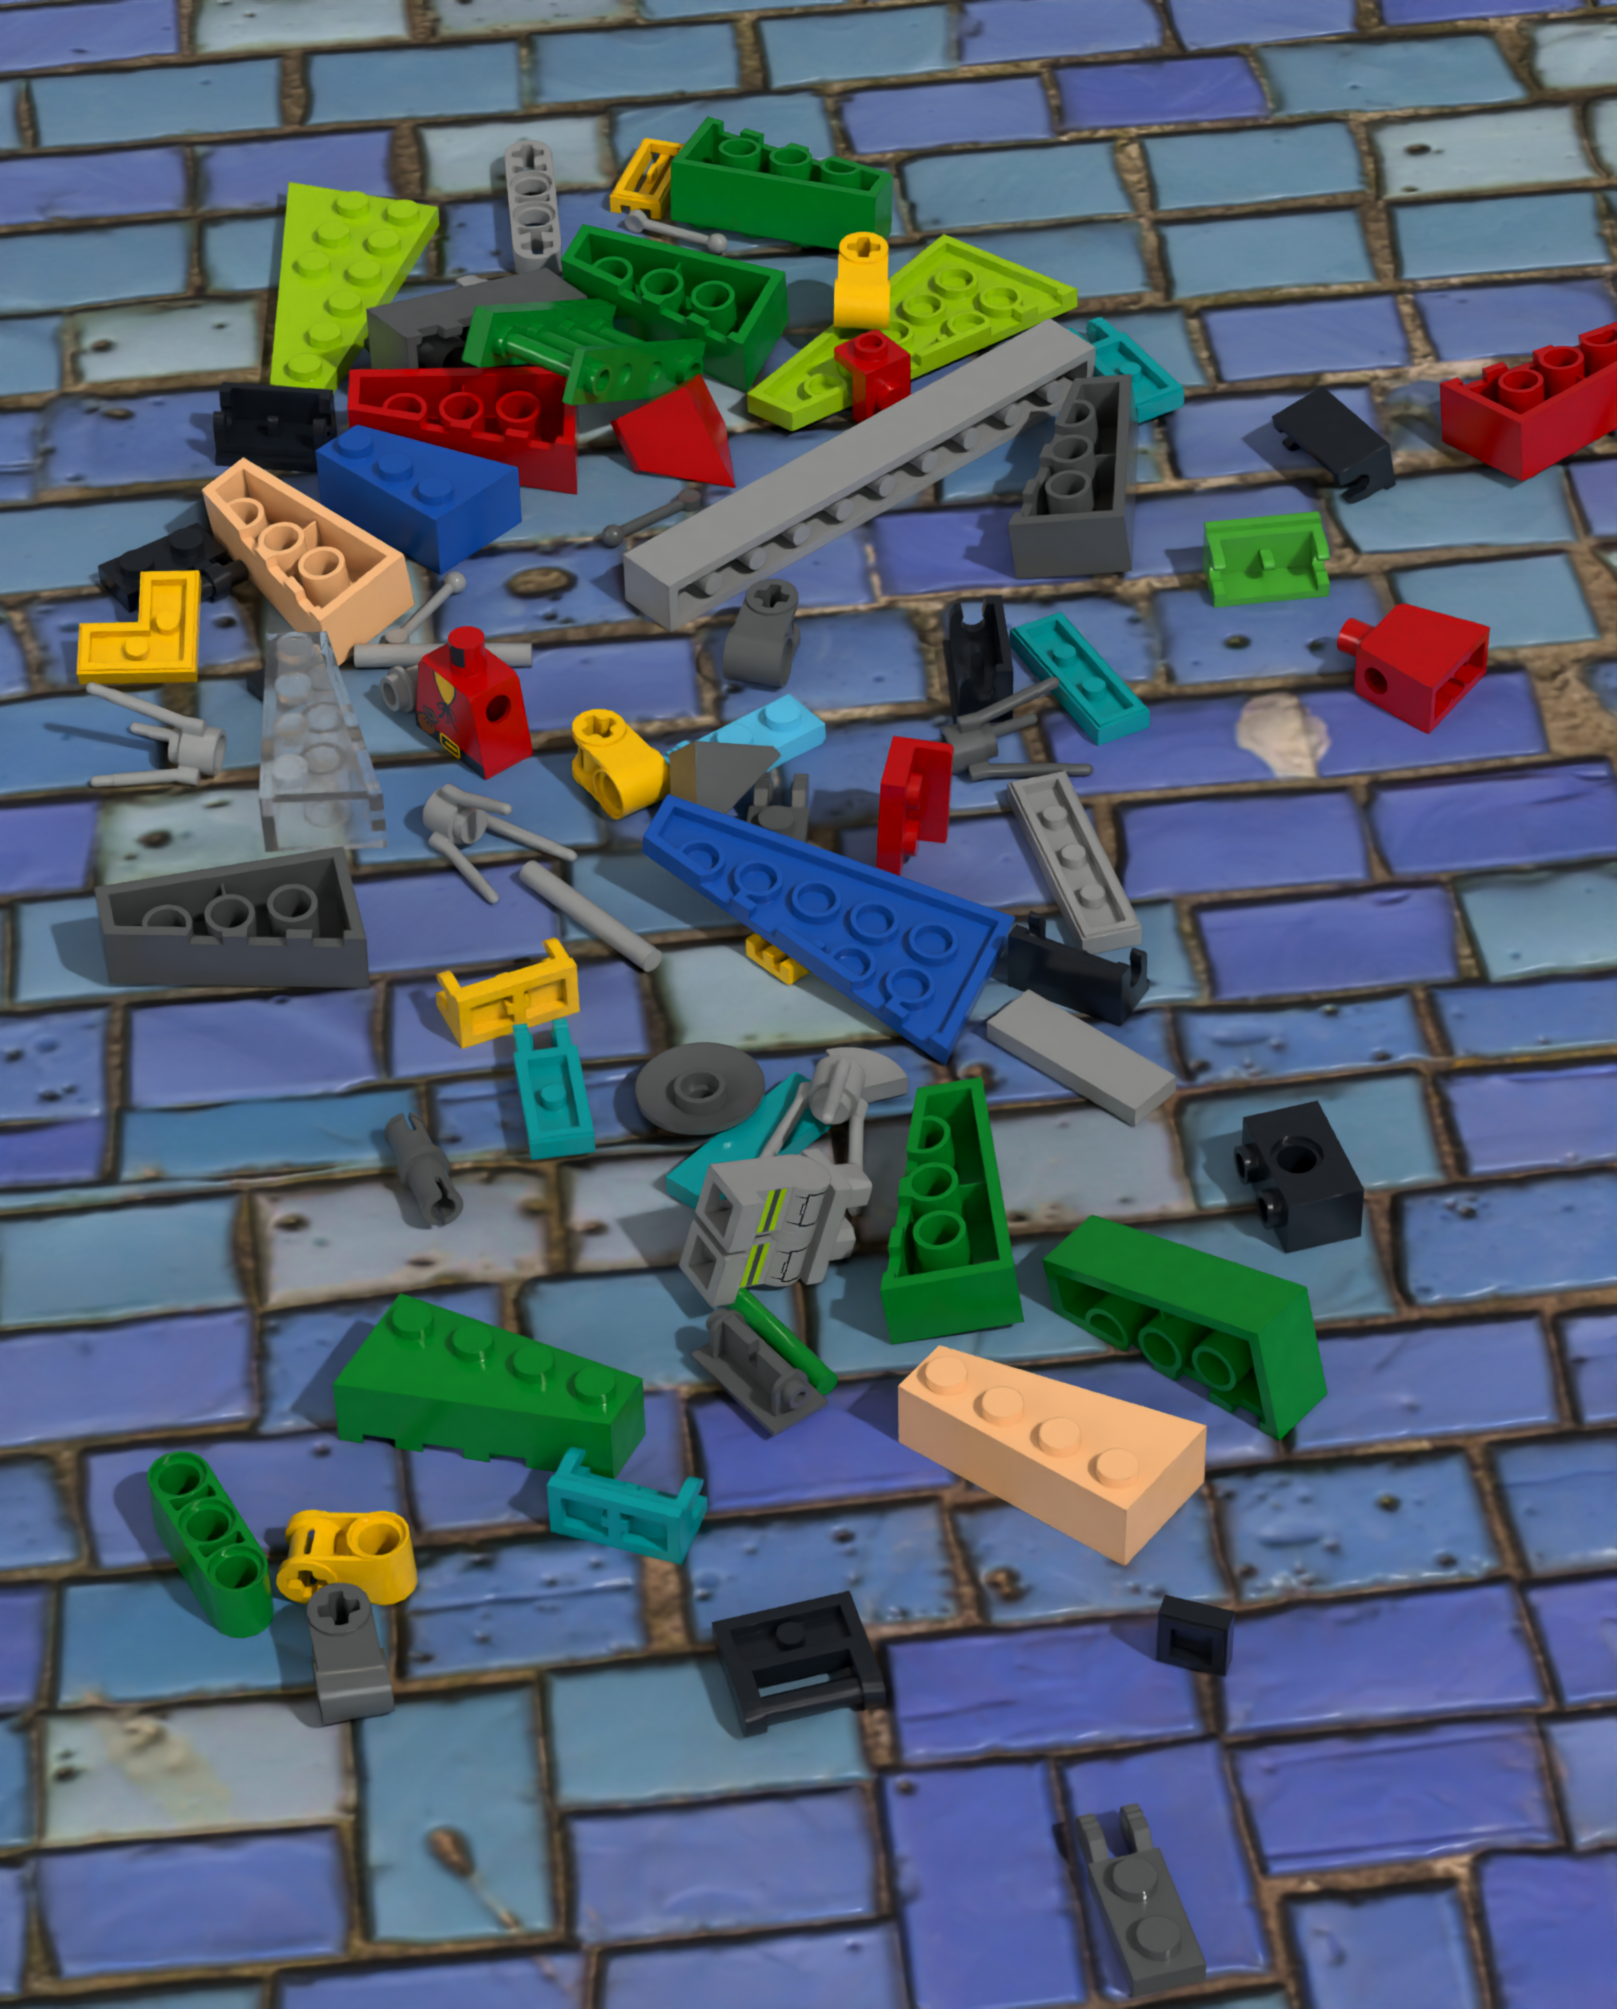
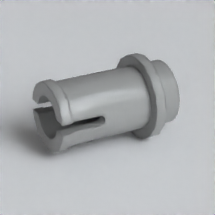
M418 664L407 669L395 666L389 669L387 676L380 680L382 697L391 710H401L408 713L416 709Z

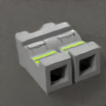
M819 1147L802 1150L801 1155L787 1154L709 1164L695 1210L699 1218H693L679 1267L711 1308L734 1303L739 1288L760 1284L783 1287L796 1283L799 1278H801L805 1285L822 1283L829 1261L849 1258L851 1256L856 1238L854 1227L844 1214L846 1209L868 1204L873 1188L872 1182L856 1163L833 1165ZM721 1192L726 1196L727 1200H719ZM705 1245L711 1251L710 1253L704 1252Z

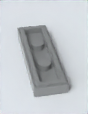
M1029 989L987 1021V1039L1133 1126H1136L1176 1092V1075Z

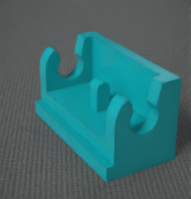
M573 1446L570 1447L564 1455L555 1475H551L547 1483L550 1532L682 1565L708 1510L707 1497L698 1495L704 1480L693 1476L687 1477L679 1494L675 1495L643 1487L639 1484L591 1474L590 1467L580 1465L586 1450Z

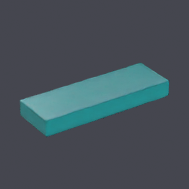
M1062 612L1010 629V647L1040 681L1053 676L1059 679V686L1050 692L1097 746L1150 727V710Z
M796 1071L764 1096L761 1105L752 1116L741 1124L718 1133L666 1175V1192L696 1210L709 1164L759 1158L765 1145L793 1104L799 1085L803 1082H811L812 1080ZM807 1108L777 1156L787 1154L798 1155L829 1130L833 1124L826 1125L813 1116L810 1108ZM721 1192L719 1200H727L726 1196Z

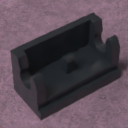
M222 382L219 390L221 411H214L213 413L216 466L232 467L239 460L245 458L262 469L318 473L315 450L338 437L333 390Z
M1323 386L1272 416L1274 428L1278 432H1284L1288 435L1282 444L1289 451L1303 448L1333 475L1334 481L1340 486L1354 481L1358 476L1362 478L1356 486L1348 488L1342 494V497L1348 503L1354 504L1366 499L1382 488L1388 490L1396 485L1390 444Z
M1002 595L985 596L981 609L983 619L974 625H969L962 621L964 616L960 603H955L950 609L949 640H943V655L953 724L957 723V717L978 712L1013 695L1014 671ZM1013 710L988 722L997 723L1013 719Z
M1030 911L1028 917L1029 930L1016 924L1008 934V986L1023 992L1029 989L1050 1002L1121 1027L1149 990L1150 980L1147 979V953L1133 947L1130 952V965L1120 961L1115 963L1090 954L1086 950L1077 947L1073 948L1046 938L1045 916Z

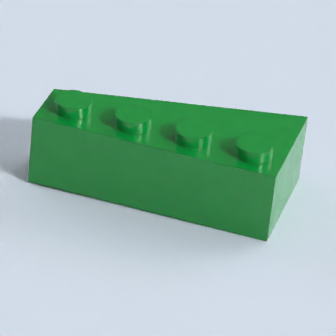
M708 116L671 161V220L689 223L692 227L700 230L719 228L740 232L742 236L751 239L770 237L790 241L793 245L802 248L820 246L839 250L841 240L855 232L875 233L882 236L885 240L890 235L892 225L893 174L837 156H831L818 161L812 159V154L809 152L808 147L792 142L785 147H773L764 144L763 133L745 128L740 132V136L724 131V121Z
M586 224L581 226L561 258L563 280L585 294L588 299L599 298L617 305L613 319L614 329L646 342L692 338L704 340L707 343L702 358L704 362L703 373L745 393H748L789 322L785 271Z
M982 1077L917 1088L906 1146V1170L904 1177H900L897 1194L899 1203L895 1227H891L888 1243L889 1263L887 1272H883L880 1287L891 1345L1024 1322Z
M1090 1215L1042 1259L1053 1309L1056 1314L1123 1352L1131 1345L1136 1346L1142 1350L1146 1358L1154 1365V1370L1173 1381L1178 1380L1185 1374L1211 1389L1209 1392L1210 1402L1231 1414L1240 1406L1260 1417L1259 1430L1278 1441L1328 1394L1306 1286L1095 1215Z
M402 1293L399 1294L332 1384L339 1440L363 1443L366 1435L395 1439L397 1449L423 1452L426 1444L463 1449L464 1459L490 1463L491 1458L503 1455L525 1458L527 1468L551 1472L557 1471L567 1450L573 1446L586 1450L580 1465L590 1467L591 1474L616 1479L646 1435L643 1378Z

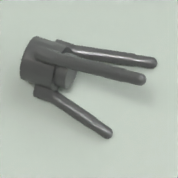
M1054 676L978 712L957 717L956 724L941 727L939 729L940 742L951 744L954 747L952 774L967 771L971 782L989 777H1038L1066 771L1068 777L1091 775L1093 767L1090 764L989 763L988 759L998 756L997 737L1036 724L1037 716L1032 713L991 725L988 721L1057 688L1060 684L1059 679Z

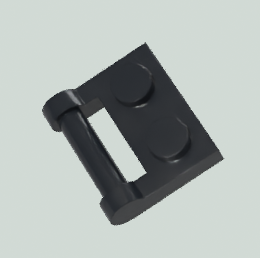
M850 1591L712 1622L713 1643L732 1694L740 1728L745 1738L767 1733V1725L856 1704H860L863 1710L886 1705L883 1678ZM850 1667L853 1675L763 1697L760 1696L758 1690L760 1687Z

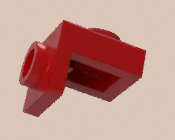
M874 329L863 333L834 348V360L852 373L853 419L857 423L863 422L911 395V354L880 330Z

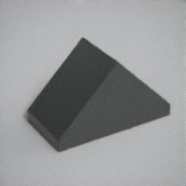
M693 741L669 754L670 795L727 814L778 760L781 754L774 746Z

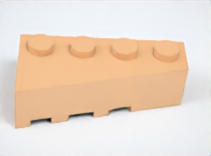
M242 458L202 489L214 539L227 550V554L233 561L240 559L245 564L249 579L331 671H334L354 654L355 644H367L415 605L404 554L247 459Z
M941 1345L898 1385L899 1443L1124 1567L1204 1483L1207 1425Z

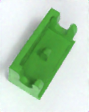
M1319 511L1204 522L1202 569L1214 608L1329 596L1330 582L1324 560H1330V553Z

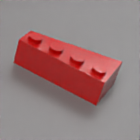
M1617 322L1578 335V345L1574 347H1554L1553 345H1548L1532 351L1533 361L1508 369L1507 365L1503 362L1482 368V379L1463 385V381L1458 377L1440 383L1442 442L1523 482L1528 478L1536 476L1539 472L1563 458L1576 453L1579 449L1607 433L1616 430Z
M541 367L353 369L349 371L347 406L349 429L355 425H361L518 467L520 486L578 494L579 408L578 405H569L562 402L568 378Z

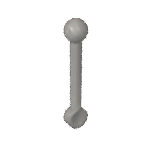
M636 209L632 210L624 221L627 229L633 233H640L643 229L707 246L713 254L725 252L728 246L726 237L721 233H714L708 236L648 219L645 213Z
M458 571L448 573L444 578V586L402 628H394L386 633V644H410L409 636L451 594H458L465 589L466 579L464 575Z

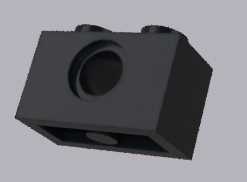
M1313 1101L1243 1117L1242 1145L1236 1146L1234 1149L1237 1174L1242 1184L1252 1185L1257 1195V1209L1262 1225L1266 1230L1274 1229L1285 1253L1361 1237L1364 1188L1319 1102Z

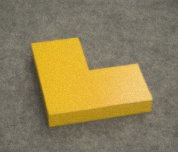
M199 570L141 572L138 622L79 623L77 658L79 685H87L90 682L97 684L197 682L202 583Z

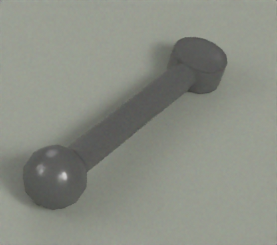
M694 489L682 490L678 494V499L621 526L615 524L606 526L602 532V540L607 546H619L625 536L681 510L687 512L696 511L701 506V495Z

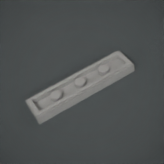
M1066 771L1007 783V800L1077 947L1086 950L1090 954H1097L1141 945L1142 927Z

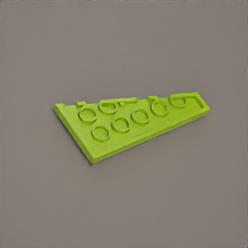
M289 182L270 385L333 390L334 395L364 347V340L368 337L366 309L392 302L440 225L438 207L418 204L407 199L394 200L366 195L360 191L347 192Z
M943 234L889 278L891 279L889 329L877 330H880L911 354L912 380L1038 325L1048 318H1054L1078 306V289ZM832 324L747 393L748 412L790 431H795L852 406V373L834 360V348L874 329L834 328V324Z

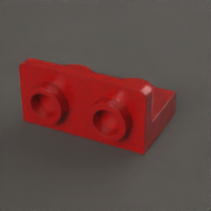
M893 736L880 783L876 868L901 876L905 857L917 856L920 841L946 843L949 833L954 747L951 744Z

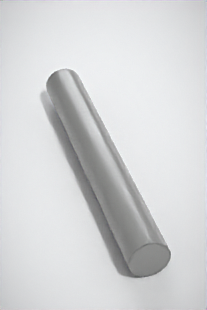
M485 643V648L508 666L532 667V643ZM355 644L354 665L355 668L412 667L417 665L424 655L445 644Z
M534 860L527 862L522 867L519 878L523 883L646 972H651L659 965L662 959L660 950Z

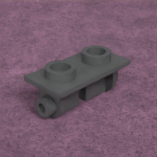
M719 1308L711 1313L706 1321V1328L709 1330V1343L690 1353V1357L773 1437L828 1405V1400L808 1382L807 1375L800 1369H794L745 1323V1318L736 1310L727 1311L725 1308Z

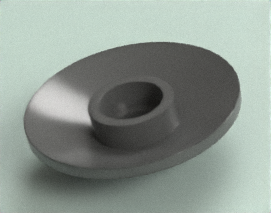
M713 1042L688 1043L661 1052L642 1068L635 1084L636 1102L642 1114L650 1122L662 1129L686 1135L718 1133L741 1124L754 1114L761 1105L765 1094L764 1075L759 1064L740 1049Z

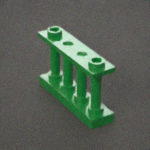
M599 298L477 305L474 308L462 360L479 368L534 364L568 378L562 402L569 405L650 399L700 373L702 376L704 369L702 358L707 342L699 338L643 341L614 329L613 319L617 305Z

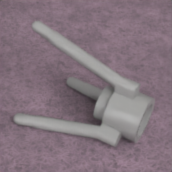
M94 682L86 685L87 692L174 726L175 728L171 730L134 722L130 725V731L151 739L168 742L169 762L178 764L176 769L93 776L90 781L93 787H122L172 782L198 785L201 774L217 776L220 773L226 752L227 736L225 729L206 726V720L183 716Z
M450 783L437 789L427 800L423 810L424 825L433 832L429 839V845L444 853L472 886L491 904H495L499 900L498 894L455 846L456 844L475 843L482 837L486 828L568 862H574L577 859L575 851L484 812L509 815L512 812L510 804L465 792Z
M837 1055L822 1058L816 1064L812 1081L803 1082L799 1085L793 1104L765 1145L759 1158L777 1156L805 1110L810 1108L813 1116L826 1125H835L846 1120L849 1121L848 1163H856L863 1171L864 1119L869 1106L861 1098L866 1080L864 1069L857 1062L847 1057ZM861 1207L850 1208L848 1212L851 1216H858L861 1212Z

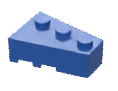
M361 425L353 426L315 450L321 505L440 576L522 522L518 467Z

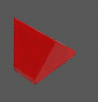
M700 373L610 421L635 473L644 471L736 488L726 425Z

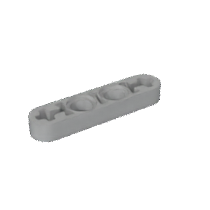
M518 141L511 144L504 153L514 270L516 274L548 268L558 275L562 271V245L552 151L548 145L540 141ZM524 167H534V170L524 171ZM526 194H539V195L527 196ZM532 224H543L540 226H526ZM542 249L543 254H532V250Z

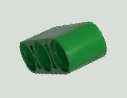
M176 1451L156 1459L150 1466L147 1474L156 1532L213 1626L221 1634L231 1638H247L264 1631L273 1621L275 1610L269 1565L266 1555L212 1469L201 1456L192 1452Z

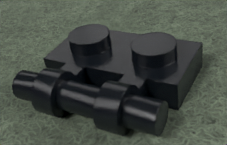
M199 523L178 529L172 534L135 550L127 551L117 558L98 565L100 584L129 613L137 610L138 614L141 572L199 570L202 581L201 601L207 598L217 601L232 593V587L249 579L245 564L240 559L229 563L227 550Z

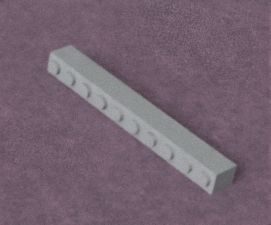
M1048 318L624 553L625 600L669 632L680 628L747 590L756 582L770 577L1059 413L1074 379L1094 377L1096 347Z

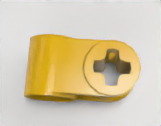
M855 232L841 240L838 257V278H835L834 328L889 329L891 280L888 279L889 247L887 241L882 236L870 232Z
M591 709L576 716L572 723V738L578 745V754L572 761V776L578 784L583 786L600 803L607 815L613 819L620 820L664 800L667 794H670V768L659 751L650 747L635 733L620 715L606 709Z
M313 1509L296 1513L287 1522L285 1539L289 1545L287 1559L278 1567L276 1585L279 1591L288 1599L301 1604H307L311 1596L321 1587L332 1583H349L358 1586L366 1592L371 1604L383 1606L396 1604L406 1599L415 1590L418 1577L410 1530L404 1518L396 1513L388 1511L347 1513ZM311 1530L315 1531L313 1540L308 1536ZM312 1574L317 1579L315 1584L310 1583Z

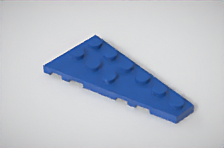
M667 794L643 835V854L944 1066L1008 943V934L1014 928L1015 917L670 794Z

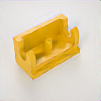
M556 937L542 941V945L550 957L542 959L541 963L509 973L504 972L495 975L493 978L465 987H460L449 970L436 974L439 985L443 988V991L435 993L436 1005L462 1049L513 1033L512 1025L527 1023L528 1028L580 1012L577 965L572 957L569 958Z

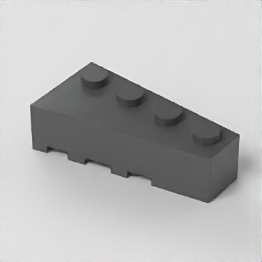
M543 268L367 308L372 369L479 368L462 360L475 306L588 298L551 270ZM519 364V365H506V366H493V367H539V366H536V365H534V364Z
M1132 375L1075 378L1054 423L1055 435L1051 444L1045 443L1040 453V468L1035 479H1029L1022 493L1023 505L1020 512H1013L1008 523L1016 579L1086 574L1108 575L1114 572L1132 571L1139 434Z
M344 846L94 887L99 932L110 983L370 988L367 940Z

